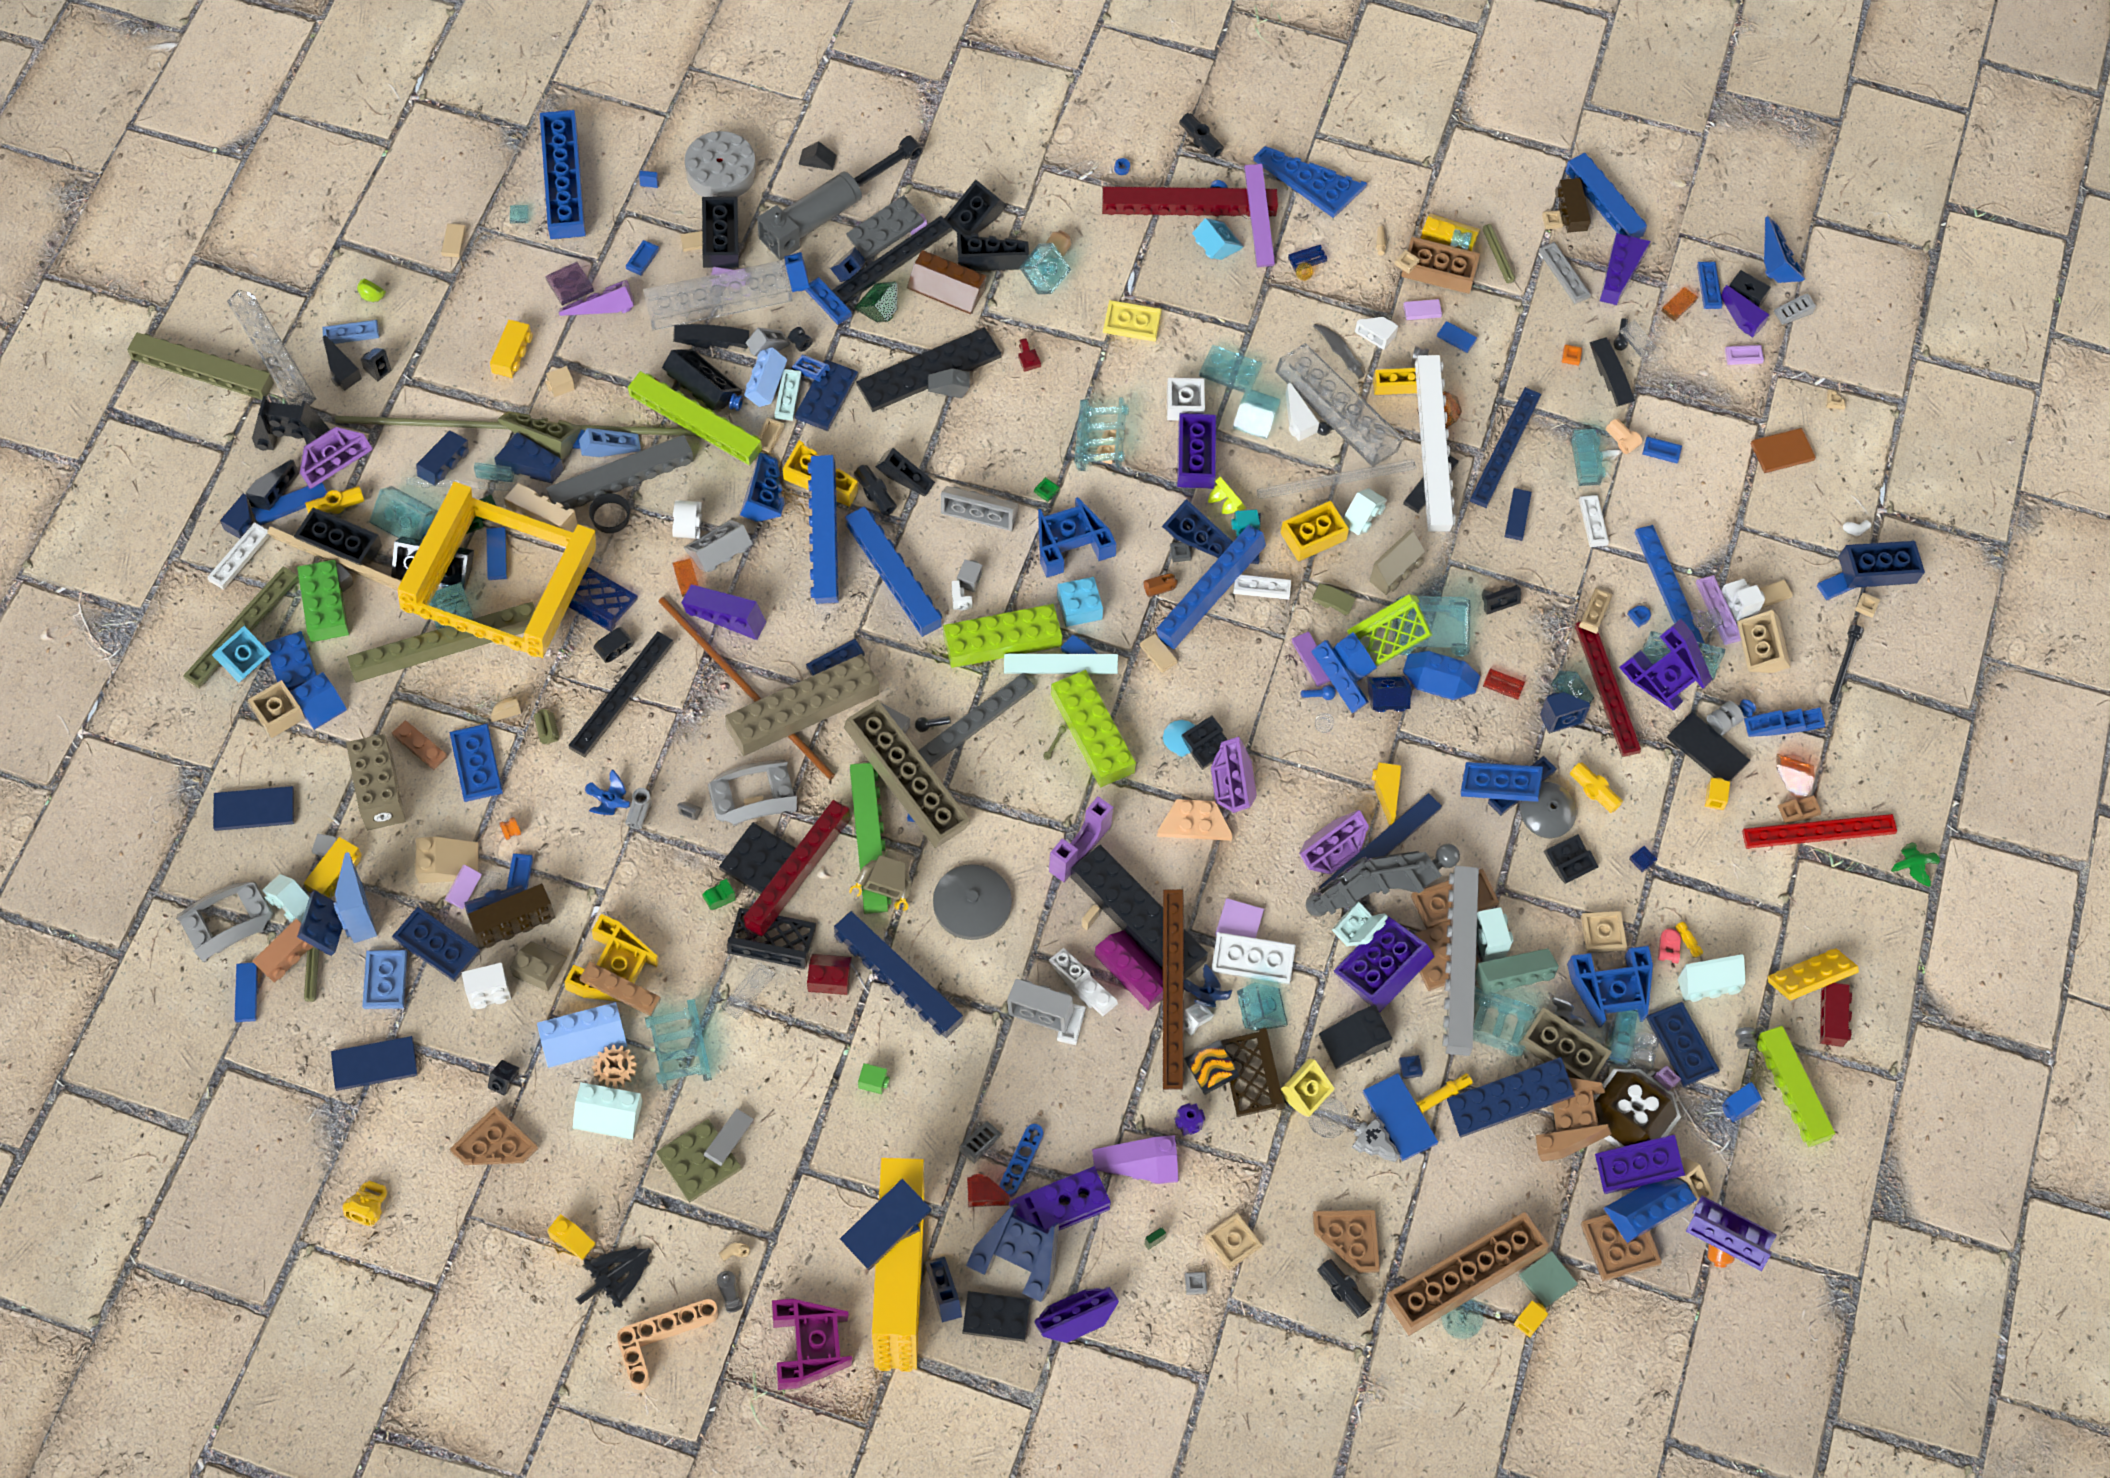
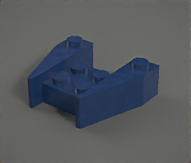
M1015 1203L974 1246L966 1266L985 1275L990 1271L996 1256L1031 1272L1022 1293L1042 1302L1046 1298L1054 1280L1059 1223H1054L1050 1231L1014 1215L1019 1205Z

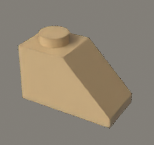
M1683 1157L1681 1160L1685 1176L1677 1177V1179L1684 1181L1697 1198L1694 1202L1697 1205L1702 1195L1710 1199L1714 1194L1701 1165Z

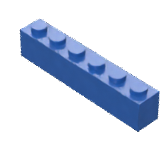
M1586 153L1569 160L1565 172L1571 179H1581L1584 195L1611 227L1619 234L1636 238L1643 237L1647 228L1646 222L1639 217L1635 209L1616 190L1614 184L1605 177L1603 171L1599 170L1594 161Z

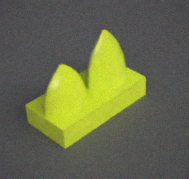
M1219 477L1215 481L1217 485L1209 495L1208 503H1215L1228 497L1222 506V514L1234 513L1237 510L1244 511L1246 509L1245 505L1225 481Z

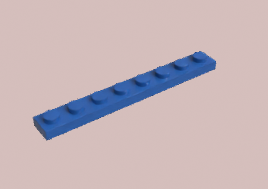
M1650 525L1636 529L1634 533L1673 623L1682 619L1694 634L1701 653L1705 654L1708 649L1654 526Z

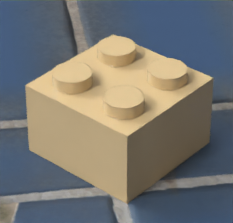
M282 680L248 699L252 711L271 738L305 719L300 706Z

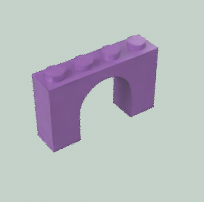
M1096 797L1086 809L1083 826L1073 841L1068 843L1061 839L1050 852L1049 872L1065 883L1071 875V868L1088 855L1111 828L1113 806L1100 797Z

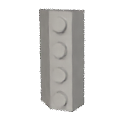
M946 486L941 492V514L1009 531L1013 530L1018 514V503L1012 500L998 499L992 495H982L975 491L962 490L958 487Z

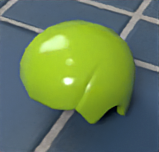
M365 278L361 279L357 285L359 295L368 302H379L386 293L384 289Z

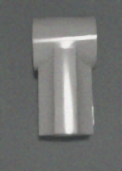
M638 788L633 792V800L625 822L627 826L637 830L642 829L648 809L652 805L649 791L645 788ZM640 797H646V798H647V799H646L645 801H643V802H639V801H638V799H639Z

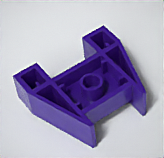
M1682 619L1678 620L1659 636L1671 650L1669 653L1652 664L1645 654L1639 650L1619 667L1632 683L1673 711L1683 702L1678 695L1695 681L1703 689L1713 680L1694 634Z

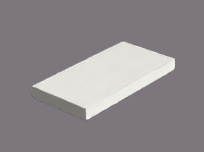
M1217 932L1212 971L1290 984L1296 945Z

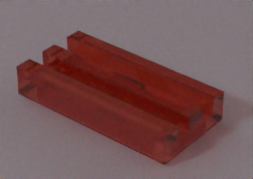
M1490 668L1483 687L1518 700L1525 682ZM1508 682L1516 686H1519V688L1508 684Z

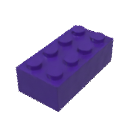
M1179 413L1177 487L1214 489L1216 415Z

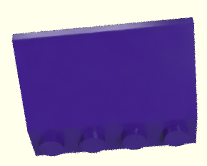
M1389 916L1385 920V925L1380 930H1376L1373 934V939L1368 944L1358 945L1334 970V973L1370 1006L1376 1005L1379 1012L1435 957L1424 941Z

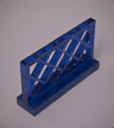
M587 567L582 579H586V585L578 586L568 607L611 632L615 628V623L637 601L638 596ZM596 578L600 583L589 584L588 579ZM612 587L615 589V592L604 593V588ZM601 588L602 594L591 595L590 589ZM588 590V595L581 596L577 594V591ZM627 596L630 598V600L627 602H620L619 597ZM616 597L617 603L606 604L605 598ZM603 599L604 604L596 605L592 600ZM618 608L619 611L616 615L608 612V609Z

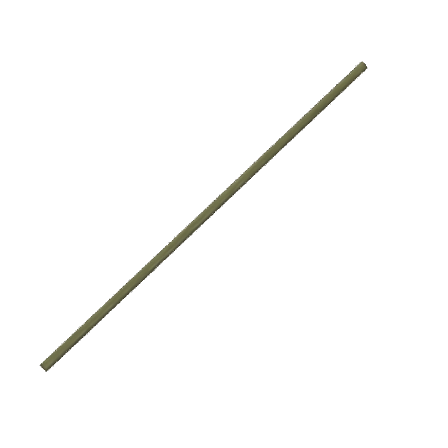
M335 416V423L508 429L500 422ZM577 425L584 432L587 428L645 435L697 436L691 431L681 428Z

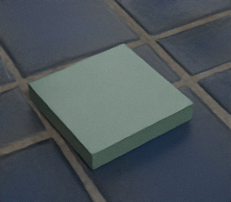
M1552 1251L1519 1274L1521 1280L1545 1309L1578 1285Z

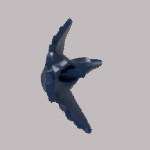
M1204 964L1203 977L1205 979L1203 987L1193 984L1188 979L1184 980V990L1198 997L1199 1000H1194V1002L1203 1006L1216 1007V1001L1228 1000L1232 994V990L1220 991L1221 984L1207 964Z

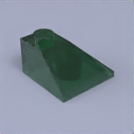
M895 281L876 283L854 308L877 323L890 321L897 310V283Z

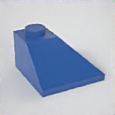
M1354 633L1348 635L1334 647V650L1356 683L1377 669L1367 650Z

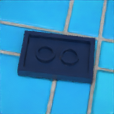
M314 890L310 894L297 937L332 956L336 952L343 926L334 908L333 903L335 901Z

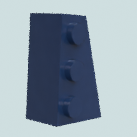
M518 432L494 458L497 470L503 471L504 469L516 475H527L531 479L551 484L564 471L560 458Z

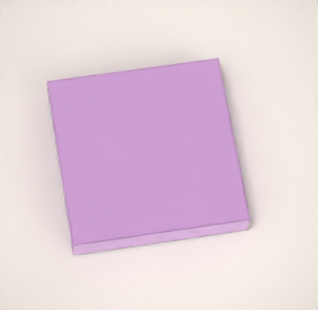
M1226 898L1215 935L1217 936V932L1256 938L1264 909Z

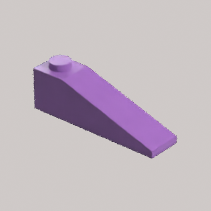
M626 279L606 287L601 294H591L586 298V301L580 299L559 309L558 313L560 316L618 313L620 311L626 313L632 310L634 299Z
M1175 1135L1152 1137L1092 1149L1093 1162L1097 1171L1130 1176L1132 1179L1148 1180L1155 1184L1178 1182Z

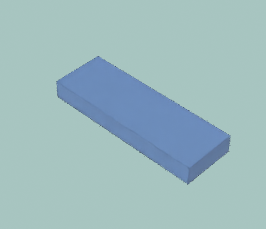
M377 320L322 327L323 336L326 335L334 344L379 338Z

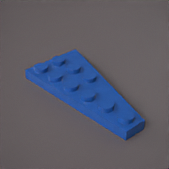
M1264 146L1253 159V161L1262 164L1264 169L1332 218L1338 215L1367 186L1366 182L1354 181L1352 177L1347 175L1343 177L1336 174V171L1311 162L1307 164L1302 162L1300 158L1285 156V153Z

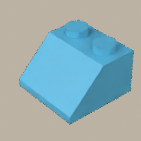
M1205 218L1192 233L1196 238L1197 244L1206 250L1205 254L1211 259L1222 260L1244 247L1227 225L1221 221Z

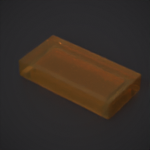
M1684 287L1661 311L1673 321H1676L1697 301L1698 297Z
M691 558L672 563L682 597L686 595L691 584L698 586Z

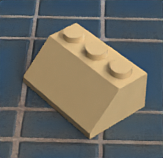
M1774 610L1737 621L1749 672L1775 673L1791 668L1780 619Z

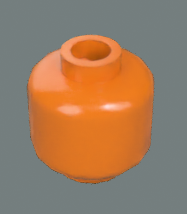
M1708 1244L1707 1257L1714 1263V1266L1725 1268L1727 1264L1734 1262L1735 1257Z

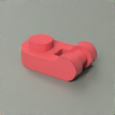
M1666 929L1662 932L1659 940L1658 960L1665 961L1666 959L1678 964L1681 937L1675 929Z

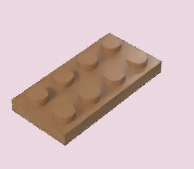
M1483 868L1479 869L1477 912L1499 904L1498 898ZM1449 880L1425 888L1420 893L1414 892L1411 894V898L1426 929L1450 921V919H1447L1448 908H1451V902H1448L1449 890H1452V884H1449Z

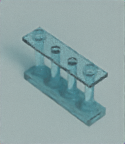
M1119 397V407L1093 408L1089 405L1087 399L1080 400L1074 460L1078 471H1086V464L1089 462L1111 460L1115 461L1117 469H1121L1122 462L1125 461V453L1123 451L1126 415L1129 414L1128 404H1125L1123 397ZM1118 414L1117 422H1090V418L1093 415ZM1116 429V437L1090 439L1089 433L1095 430ZM1115 445L1114 453H1087L1090 446Z
M1475 987L1474 1002L1478 1003L1480 1007L1473 1026V1041L1505 1051L1510 1056L1521 1057L1525 1046L1518 1043L1520 1042L1526 1021L1532 1022L1537 1007L1493 992L1484 994L1481 988ZM1488 1008L1496 1009L1499 1012L1492 1035L1481 1031ZM1508 1014L1518 1018L1512 1041L1500 1038Z
M695 999L687 1000L688 1008H684V1011L653 1017V1015L644 1017L647 1029L651 1028L660 1072L656 1073L658 1085L662 1084L664 1090H668L666 1081L698 1074V1076L703 1075L704 1082L712 1080ZM685 1018L687 1020L691 1019L692 1026H689L688 1029L658 1036L656 1034L655 1025ZM686 1037L695 1038L696 1044L692 1045L691 1048L660 1054L659 1043ZM692 1055L694 1057L699 1056L700 1063H697L696 1066L664 1073L662 1062Z

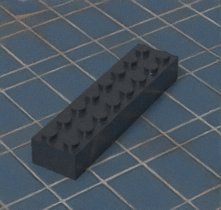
M1101 844L1098 845L1071 868V879L1163 970V907ZM1184 929L1185 980L1206 963L1208 952Z

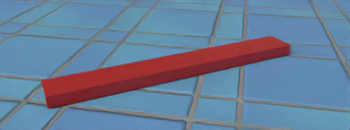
M1893 814L1744 828L1742 830L1746 849L1897 833Z

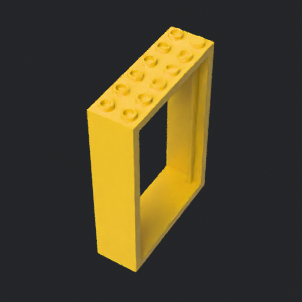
M881 1158L879 1200L903 1179L924 1201L923 1159ZM923 1219L918 1223L919 1232L901 1240L875 1265L872 1342L874 1366L880 1371H891V1368H896L902 1372H911L912 1369H917Z

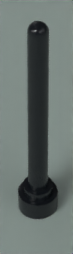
M1849 626L1847 632L1849 642L1829 700L1832 705L1837 703L1856 642L1863 636L1864 629L1861 626Z

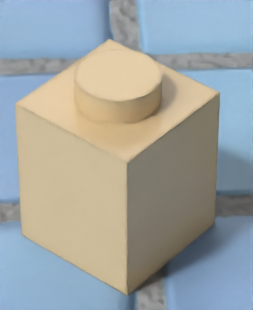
M567 366L546 373L547 381H545L548 392L552 391L554 397L575 390L573 379Z

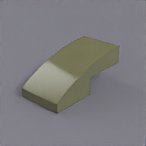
M1321 583L1318 584L1312 597L1313 601L1323 607L1329 608L1331 606L1345 616L1350 613L1356 599L1343 591Z

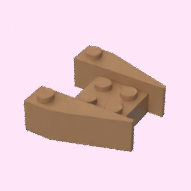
M1569 1078L1576 1096L1553 1104L1557 1132L1535 1135L1538 1156L1542 1162L1563 1159L1611 1135L1608 1124H1598L1594 1095L1605 1093L1601 1082Z

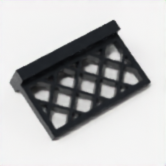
M739 908L731 936H729L727 941V954L805 969L816 923L778 915L766 932L775 928L779 934L770 938L765 932L764 936L767 941L760 943L754 939L759 935L756 933L751 935L745 924L741 921L742 915H745L749 909ZM786 923L791 928L782 932L779 925ZM806 927L810 928V932L802 936L798 929ZM743 930L748 936L744 939L735 938L736 934ZM795 932L798 939L790 942L786 936ZM783 938L786 945L779 947L774 944L775 941ZM802 942L805 949L804 951L795 950L793 946Z

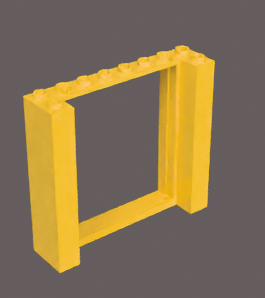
M454 481L398 587L400 609L407 613L420 615L424 619L437 621L444 626L449 625L461 632L472 633L478 638L492 640L495 644L509 646L515 651L526 652L532 657L543 658L596 551L595 530L577 524L574 532H570L472 498L471 487ZM475 516L566 547L524 632L523 638L429 606Z

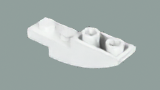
M1063 948L1049 959L1050 964L1061 978L1090 1008L1093 1007L1104 1016L1118 1005L1117 1000L1093 979L1090 972L1066 949Z

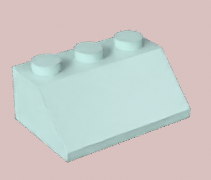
M1743 954L1686 964L1677 979L1684 1001L1691 1000L1696 1002L1704 997L1717 998L1726 993H1729V995L1739 993L1745 985Z
M581 1082L575 1101L573 1129L633 1140L643 1102L641 1093Z

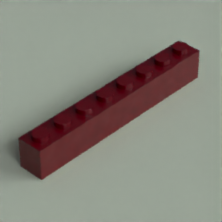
M835 800L831 801L745 914L744 920L747 929L761 937L765 934L849 823L850 810L848 807Z

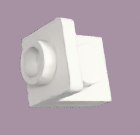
M959 580L952 581L953 609L962 611L971 609L972 596L964 597V588L960 587Z
M1196 1003L1184 1010V1029L1189 1035H1193L1199 1026L1210 1021L1214 1015L1206 1006Z

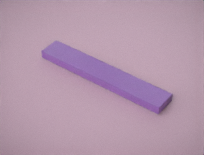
M1262 164L1245 165L1244 170L1257 268L1274 266Z

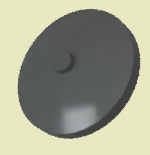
M963 865L947 872L938 882L933 895V910L939 924L953 936L962 939L978 940L993 935L1004 926L1011 912L1012 898L1006 881L996 871L982 865Z

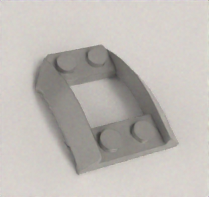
M783 759L752 763L728 770L708 783V789L716 819L722 822L725 820L732 823L733 826H737L738 823L757 817L781 814L784 811L796 812L797 796H794L787 770L788 762ZM767 772L773 799L759 801L735 809L728 781L745 775Z
M244 882L224 887L201 898L177 914L176 919L183 926L195 949V954L205 963L209 957L215 953H220L234 943L253 934L264 932V927L267 921L270 922L273 912L257 883ZM238 894L251 920L233 926L213 937L200 912L226 897Z

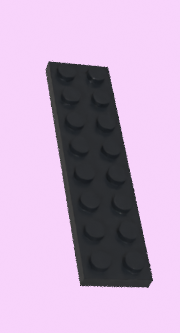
M983 327L856 381V385L871 411L875 412L927 390L929 374L949 369L969 372L1000 359L1001 352L987 329Z

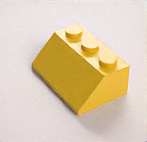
M1430 213L1423 227L1420 239L1472 252L1480 229Z

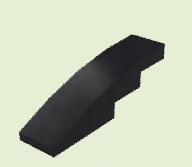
M704 324L674 325L673 342L708 349L710 345L728 349L729 345L744 349L748 348L746 341L749 339V330Z
M1607 337L1589 342L1599 374L1604 377L1608 392H1612L1616 407L1634 402L1635 399L1629 382Z

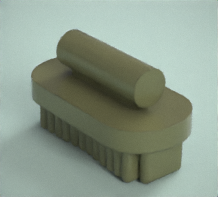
M547 709L539 710L534 714L540 742L548 745L559 741L558 738L560 736L555 724L554 713Z

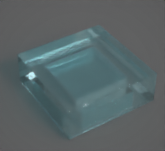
M510 205V223H528V205Z

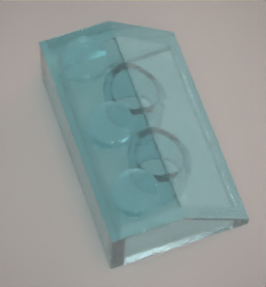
M390 486L380 489L369 522L397 538L403 536L423 540L438 510Z

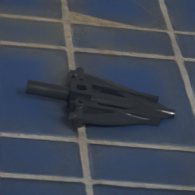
M636 1245L629 1249L610 1252L592 1260L586 1258L582 1267L592 1273L590 1274L592 1279H596L592 1287L575 1298L577 1303L581 1305L599 1291L601 1293L606 1291L605 1295L613 1300L614 1308H622V1302L632 1292L644 1270L650 1265L647 1260L649 1253L652 1252L651 1249H637ZM615 1263H621L608 1272L610 1266ZM629 1272L628 1277L624 1281H622L621 1283L617 1282L620 1278H622L625 1274Z

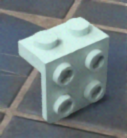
M1356 902V905L1346 912L1332 928V931L1347 947L1368 944L1373 939V934L1376 930H1380L1385 925V920L1388 916L1385 913L1372 916L1360 902Z

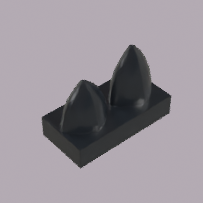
M1518 585L1512 587L1502 586L1500 591L1495 593L1484 589L1482 592L1484 611L1488 615L1520 604V587Z

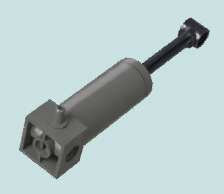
M908 135L902 139L896 152L857 177L853 178L848 172L843 171L784 210L775 205L757 217L759 239L780 261L783 260L784 256L791 255L800 249L801 238L862 199L860 186L902 159H917L922 154L923 147L911 135Z

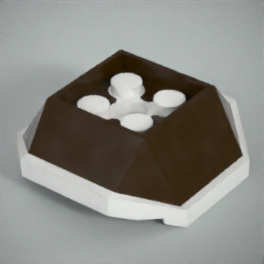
M1614 1069L1602 1084L1605 1093L1594 1095L1598 1124H1608L1611 1130V1135L1604 1139L1616 1148L1666 1137L1681 1118L1674 1093L1670 1090L1668 1091L1641 1069ZM1632 1105L1638 1106L1640 1111L1634 1110Z

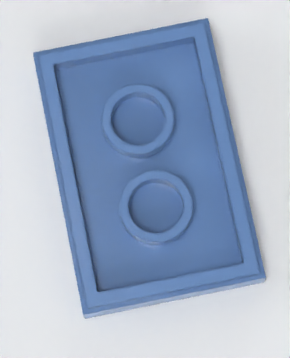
M407 950L366 951L363 1009L404 1008Z

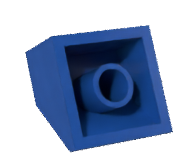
M324 672L290 691L313 730L347 710Z

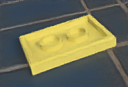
M1109 300L1103 333L1156 342L1162 309Z

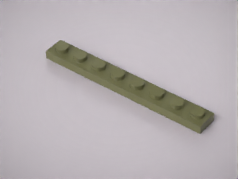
M283 566L183 675L184 679L200 689L221 666L212 654L243 626L252 632L299 580L298 575Z

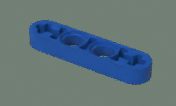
M1030 1124L1025 1129L999 1185L1000 1193L1004 1197L1010 1198L1016 1195L1043 1139V1129L1040 1125ZM1034 1130H1037L1038 1136H1035L1032 1143H1030V1132H1034ZM1021 1148H1030L1031 1154L1026 1157L1020 1154ZM1014 1165H1020L1023 1171L1020 1174H1014L1011 1168ZM1010 1178L1014 1179L1012 1183L1013 1190L1005 1191L1004 1185L1007 1186L1009 1184Z

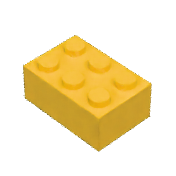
M1328 501L1283 521L1280 534L1299 562L1346 541L1349 528L1333 503Z

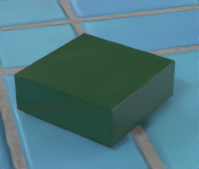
M1163 1227L1145 1237L1144 1245L1148 1250L1165 1240L1166 1231Z

